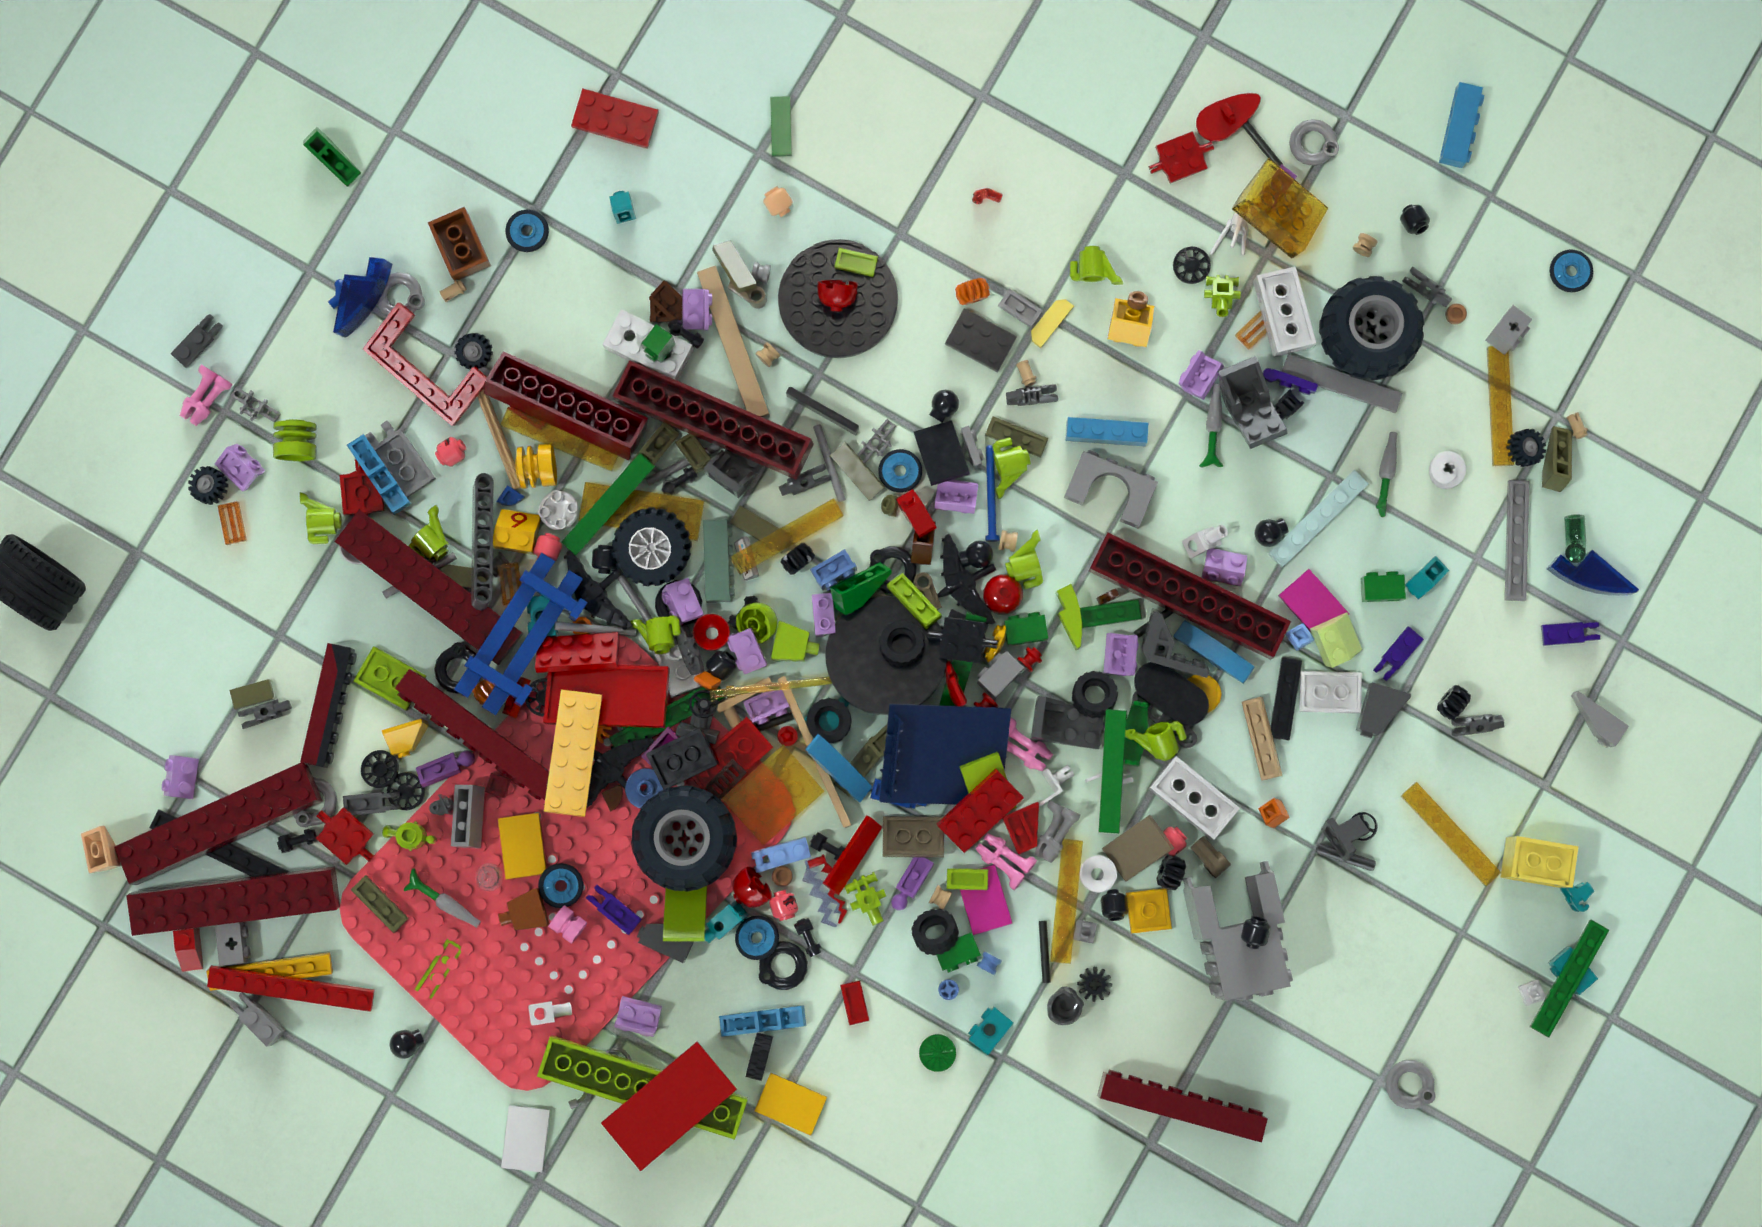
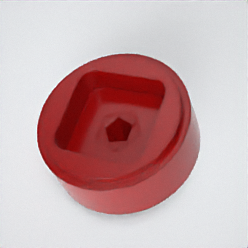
M784 726L778 731V741L783 746H792L797 742L798 733L793 727Z

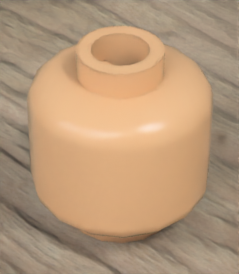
M776 186L764 194L763 203L772 216L779 214L782 217L791 211L789 207L793 204V201L785 188H778Z

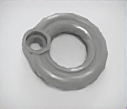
M1311 119L1303 121L1291 133L1289 141L1290 150L1294 157L1303 164L1312 166L1323 164L1338 154L1339 145L1336 134L1330 125L1321 120ZM1310 131L1319 132L1325 139L1322 151L1315 154L1306 152L1301 145L1302 137ZM1328 148H1333V149H1334V152H1333V153H1329V152L1327 151V149H1328Z
M397 272L390 274L377 287V306L386 316L394 308L388 301V292L391 287L397 284H403L410 290V295L407 299L408 303L404 306L412 313L420 310L425 305L420 284L413 276L407 273ZM420 299V303L415 305V301Z
M313 777L318 790L325 799L322 810L331 817L337 805L336 792L331 784L324 779ZM303 810L293 815L300 827L324 823L316 817L319 812L311 814ZM303 815L307 817L305 823L301 822V817Z
M1404 1060L1396 1063L1389 1070L1386 1078V1091L1389 1098L1397 1106L1405 1109H1417L1435 1100L1434 1078L1431 1071L1423 1063L1416 1060ZM1407 1072L1417 1074L1422 1080V1088L1418 1091V1095L1413 1097L1403 1095L1398 1088L1399 1078ZM1426 1092L1431 1094L1428 1100L1424 1098Z

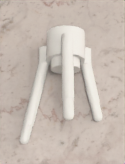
M1233 214L1232 219H1228L1226 227L1209 254H1214L1231 227L1234 235L1230 247L1234 248L1238 234L1243 232L1241 255L1244 256L1249 218L1243 214Z

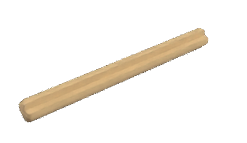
M483 388L477 396L512 488L514 490L520 489L521 486L517 478L515 462L488 395L484 394Z

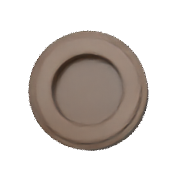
M1134 291L1129 294L1127 303L1131 308L1141 310L1146 308L1148 297L1143 292Z
M1452 304L1446 310L1445 316L1449 323L1457 325L1465 320L1467 312L1463 305Z
M779 866L772 873V879L778 886L789 885L793 878L792 871L786 866Z

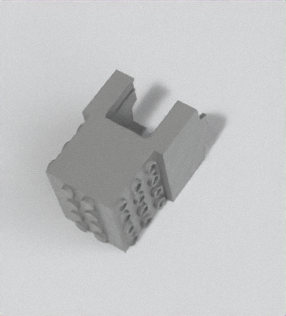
M1268 861L1260 862L1261 872L1259 874L1245 877L1253 916L1266 919L1267 923L1271 926L1268 943L1265 946H1259V949L1247 947V943L1241 939L1244 923L1219 927L1211 886L1194 888L1191 877L1183 878V892L1194 939L1203 940V942H1200L1202 955L1205 954L1207 962L1204 963L1206 974L1211 976L1212 982L1209 983L1211 995H1214L1217 999H1238L1244 1001L1253 999V995L1268 996L1274 994L1273 990L1291 987L1290 982L1293 981L1290 969H1287L1285 961H1288L1286 949L1282 948L1281 945L1283 933L1282 929L1277 927V924L1285 923L1275 875L1270 870Z

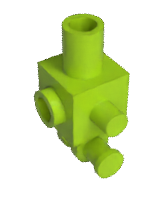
M1216 275V277L1206 276V286L1212 285V290H1204V298H1212V308L1216 309V314L1219 317H1225L1228 315V309H1232L1233 299H1240L1241 291H1233V286H1239V277L1229 278V275H1225V278H1220V275Z
M872 872L868 876L862 875V879L858 881L856 878L853 879L852 883L845 885V890L847 894H850L849 892L857 889L858 893L855 894L857 901L850 903L853 911L861 908L862 913L867 912L872 926L884 921L878 907L881 906L880 899L886 897L884 889L876 892L874 887L869 888L868 884L878 881L875 873ZM865 885L866 890L861 891L860 887Z

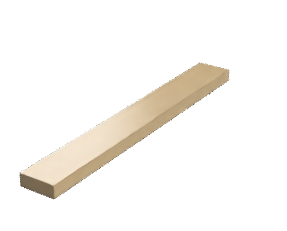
M716 265L698 271L697 274L702 288L708 289L709 293L712 294V306H709L745 408L747 411L760 417L769 415Z
M785 676L778 679V682L808 746L813 738ZM814 760L843 827L851 826L829 774Z

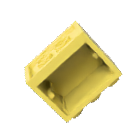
M1519 836L1506 837L1500 878L1558 888H1573L1579 846Z

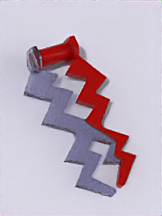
M823 854L820 857L808 861L805 860L807 868L802 881L814 884L809 895L823 900L817 911L825 913L821 923L837 927V924L828 920L833 910L827 907L830 902L837 904L833 913H840L838 920L840 924L848 911L842 908L845 901L835 898V893L831 890L828 894L818 891L823 880L814 878L818 872L810 870V868L824 864L825 866L821 872L829 874L832 867L826 862Z

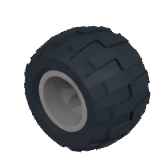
M1369 276V278L1364 279L1356 278L1338 288L1326 303L1319 322V333L1322 338L1321 345L1325 354L1329 355L1333 360L1332 364L1340 371L1344 370L1350 373L1351 377L1361 380L1363 378L1371 380L1385 379L1403 370L1415 358L1424 338L1423 326L1425 324L1423 313L1418 309V300L1412 292L1408 293L1405 291L1401 283L1395 280L1391 282L1384 280L1381 276ZM1368 312L1373 313V319L1367 317ZM1355 319L1361 321L1360 326H1357ZM1379 321H1386L1387 326H1381ZM1366 329H1373L1374 331L1367 333ZM1384 334L1386 340H1381L1379 335Z
M693 786L667 788L648 799L641 807L636 819H634L631 841L632 852L638 863L637 865L654 883L674 891L698 890L719 879L731 864L737 847L735 822L724 803L710 792ZM690 821H694L696 824L693 830L687 827ZM675 822H679L681 828L677 831L672 827ZM684 830L686 835L690 837V840L686 842V847L684 842L680 841ZM699 833L703 834L702 842L696 841L695 837ZM669 835L674 837L672 844L666 842V837ZM691 847L697 849V853L694 856L689 854ZM676 848H681L682 854L679 857L674 855Z

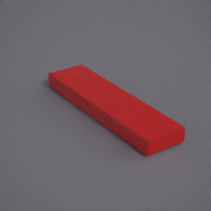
M866 815L822 883L833 893L839 895L881 831L882 826Z

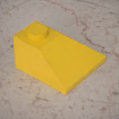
M418 719L382 730L391 754L398 756V758L410 756V752L417 748L429 723L424 719Z

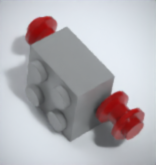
M1027 647V654L1023 658L1018 657L1016 660L1007 651L1004 654L999 652L992 659L991 663L993 665L990 668H983L977 676L979 678L977 684L985 692L982 694L983 700L980 703L974 702L973 705L975 707L998 708L999 706L995 702L996 698L1023 670H1028L1032 673V666L1036 662H1042L1040 658L1042 654L1035 647L1032 649Z

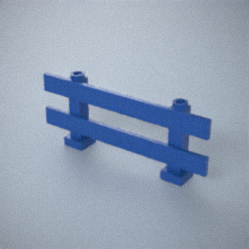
M543 553L540 554L529 572L525 570L519 579L522 584L476 656H470L464 666L467 667V670L454 688L455 691L468 698L481 677L493 684L495 687L482 708L495 716L509 695L516 699L514 703L521 707L533 688L525 684L522 687L517 682L563 609L570 613L568 618L576 621L587 604L581 598L579 601L571 598L583 579L572 571H568L558 588L544 581L555 561ZM537 592L550 601L504 673L501 674L491 668L489 664L533 595Z

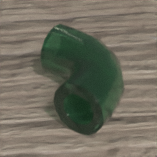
M1581 514L1568 515L1564 517L1565 555L1570 562L1578 563L1586 556L1585 516Z

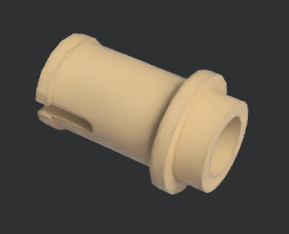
M455 280L454 284L439 291L445 302L459 294L463 295L464 291L467 290L461 280Z
M1024 360L1017 363L1016 366L1022 378L1021 383L1025 387L1034 385L1037 377L1033 375L1029 361Z
M1579 412L1566 417L1572 428L1573 437L1581 439L1588 435V429L1584 427Z

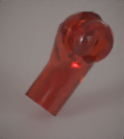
M990 188L980 189L973 193L972 201L975 204H981L983 199L988 198L999 203L1003 194Z

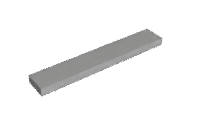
M1290 354L1287 355L1282 372L1316 383L1318 387L1396 413L1402 393L1351 377L1348 374Z
M1508 480L1504 598L1506 601H1526L1529 481Z

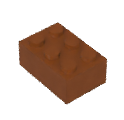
M465 207L428 222L454 281L463 279L491 266Z

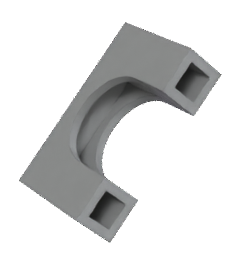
M1090 450L1088 452L1083 451L1064 498L1083 505L1090 486L1096 479L1106 475L1115 476L1125 483L1129 495L1120 522L1138 529L1158 484L1155 481V477L1145 473L1140 475L1136 473V469L1129 466L1123 468L1117 465L1118 462L1113 459L1106 458L1104 460L1099 458V454Z

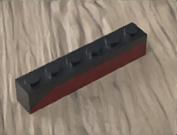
M327 643L300 760L302 763L328 768L329 764L333 762V744L336 745L339 736L336 731L338 724L340 725L343 719L341 709L342 705H345L348 694L345 692L347 685H350L352 680L350 670L351 666L355 665L357 658L353 648Z

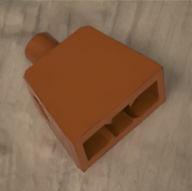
M538 888L507 902L509 911L498 914L501 926L513 923L514 930L547 927L550 924Z

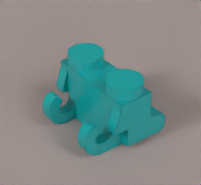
M1582 882L1576 886L1573 885V888H1560L1565 896V900L1573 911L1584 912L1588 910L1589 904L1579 905L1580 901H1587L1594 893V889L1588 882L1585 884Z

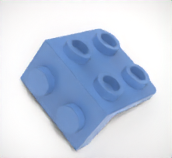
M844 549L811 568L810 571L822 591L825 589L830 591V587L836 585L842 579L846 580L855 575L857 566L852 562Z

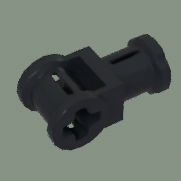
M1290 389L1278 400L1274 407L1283 421L1285 418L1288 419L1304 402H1300Z

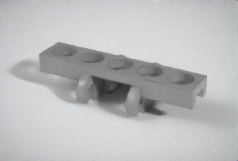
M238 387L234 388L235 390L230 396L244 404L243 407H240L241 415L245 413L253 421L257 419V414L259 413L273 422L277 421L281 413L269 407L267 399L261 402L253 397L254 392L252 390L248 394ZM236 392H241L242 397L238 398L235 396ZM255 401L259 402V407L256 409L252 407ZM247 407L253 409L254 412L252 413L248 411ZM265 407L268 409L267 413L262 412ZM270 412L276 413V417H270Z
M888 419L885 420L878 430L872 429L875 434L867 444L864 441L861 442L864 447L857 455L859 457L861 454L866 456L863 460L864 463L868 461L874 452L877 453L878 457H883L882 453L888 446L891 447L890 441L885 439L896 425ZM886 424L891 425L888 431L884 429ZM873 439H877L879 441V444L877 446H873L871 444V441ZM882 442L885 443L880 450L877 449ZM866 448L871 451L869 454L865 452Z

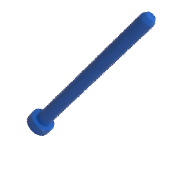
M988 445L986 447L988 535L985 536L986 542L1000 541V536L996 535L994 452L992 445Z

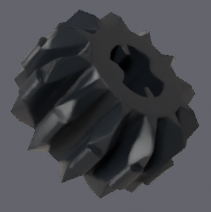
M800 543L781 559V564L790 575H794L811 562L815 554L806 543Z
M1454 685L1438 702L1437 710L1442 716L1453 720L1467 707L1471 695L1463 687Z
M1165 856L1157 872V884L1167 890L1178 889L1185 874V860L1177 856Z
M1093 967V974H1091L1089 968H1086L1085 971L1088 976L1080 974L1079 977L1085 980L1084 982H1077L1079 986L1084 985V988L1080 989L1079 993L1087 991L1084 996L1086 1000L1092 994L1093 1002H1096V995L1099 996L1100 1000H1104L1102 992L1107 995L1110 994V991L1106 990L1105 987H1112V983H1105V981L1109 980L1111 976L1106 975L1102 977L1105 973L1104 969H1101L1099 974H1097V967ZM1094 978H1097V982H1100V986H1097L1096 990H1092L1093 987L1089 986V983L1093 982Z

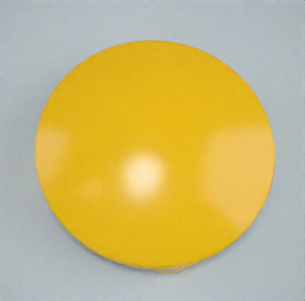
M997 625L992 636H994L993 640H998V643L995 644L997 649L985 647L984 654H986L987 662H990L1001 651L1006 638V625Z

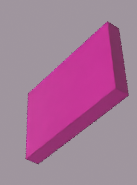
M1310 569L1305 571L1278 595L1310 632V628L1347 612Z
M995 865L981 868L988 869V890L959 889L973 935L1013 924Z

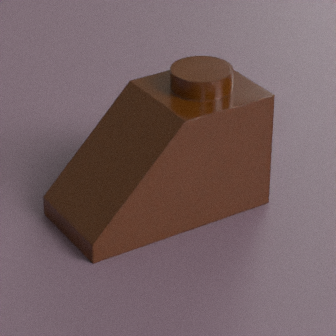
M935 529L921 538L914 531L911 563L931 565Z

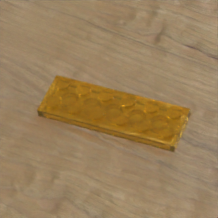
M585 482L578 521L585 516L610 486ZM634 490L603 526L619 528L620 523L640 509H647L649 507H655V509L663 508L666 509V512L674 513L677 515L676 518L684 522L685 529L690 533L689 540L698 541L705 502L703 500Z

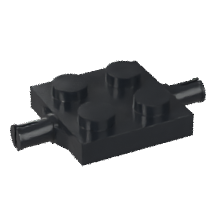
M945 617L941 633L928 632V635H932L928 636V640L940 641L941 650L939 658L980 663L984 647L997 649L995 644L998 643V640L986 639L984 633L986 622Z

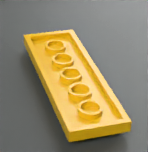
M561 690L544 812L585 817L602 701V695Z

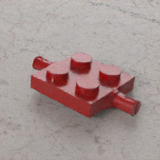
M1192 131L1156 145L1155 148L1159 156V162L1148 166L1150 173L1153 174L1162 170L1171 184L1207 169L1204 153L1214 150L1213 143L1210 141L1200 146Z
M354 459L356 471L350 474L339 475L343 515H355L359 509L366 515L385 511L383 498L358 461Z
M344 807L331 818L323 810L317 814L316 817L324 822L325 825L316 839L343 863L349 864L359 854L368 862L374 857L365 848L374 833Z

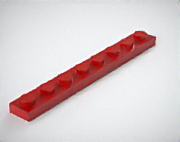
M213 965L209 968L207 987L369 1012L372 1010L375 992L373 989Z

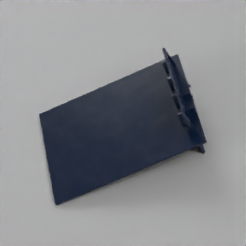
M889 704L885 751H883V769H880L882 780L879 801L883 803L957 805L968 795L959 766L998 752L1005 771L1012 709Z

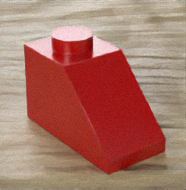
M913 489L896 499L903 515L919 538L937 528L924 504Z
M200 928L173 931L175 953L182 972L203 969Z

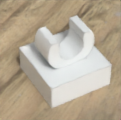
M1539 979L1518 986L1525 1006L1532 1005L1546 998Z

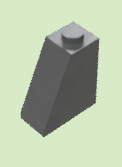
M1373 682L1370 683L1356 731L1361 732L1360 735L1367 738L1379 735L1411 698V694Z
M646 924L645 927L642 926L637 935L640 938L638 943L681 963H685L694 941H663L664 924Z

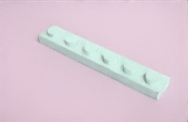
M1354 470L1289 532L1268 555L1282 568L1346 507L1368 483Z

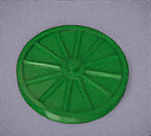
M935 1034L927 1037L922 1042L919 1049V1057L927 1069L941 1072L947 1070L954 1063L956 1048L948 1037Z

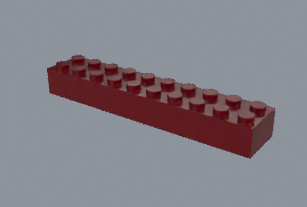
M630 360L613 394V398L620 404L795 480L798 479L814 445L812 439Z
M360 509L334 541L478 651L501 617L489 607L485 610H476L471 603V593ZM513 627L492 661L500 665L524 633Z
M1108 532L1089 569V572L1270 660L1275 657L1291 623L1290 620Z
M411 669L406 672L395 687L399 691L397 695L410 704L411 702L415 703L414 708L426 716L430 714L432 722L442 728L446 726L448 734L458 740L462 738L464 746L474 752L478 750L480 752L479 757L487 763L492 764L494 762L497 765L495 769L503 775L508 776L510 774L513 776L511 781L519 787L524 788L526 786L529 788L528 793L535 799L545 800L549 771L420 674Z
M301 762L116 845L114 848L128 883L139 885L319 804L323 800L308 764Z
M335 866L134 891L126 895L132 936L334 911L340 907Z

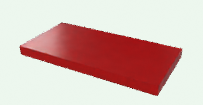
M617 665V668L548 672L543 723L556 725L561 690L602 695L598 726L665 728L670 668L668 666Z
M697 1041L604 1119L601 1124L637 1168L642 1171L734 1093L737 1088Z

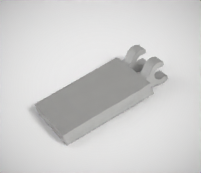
M385 421L381 424V427L388 435L387 438L379 443L371 432L366 434L365 437L408 498L433 481L435 477L403 431L398 429L395 432L391 424Z

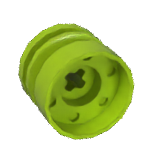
M298 419L273 423V428L278 430L273 433V437L282 440L273 444L274 459L284 461H311L316 459V445L307 442L316 438V434L312 433L317 430L315 423Z

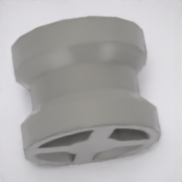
M754 262L752 276L755 281H761L762 284L767 285L771 265L766 264L763 266L758 262Z

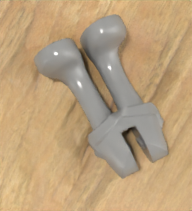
M1049 800L1047 807L1053 812V819L1045 834L1039 837L1035 855L1052 863L1062 850V842L1069 829L1079 820L1081 815Z

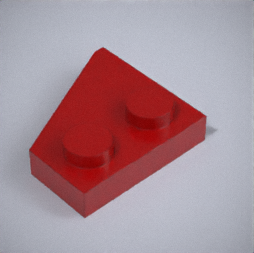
M1039 802L1005 815L1002 818L1018 855L1037 847Z

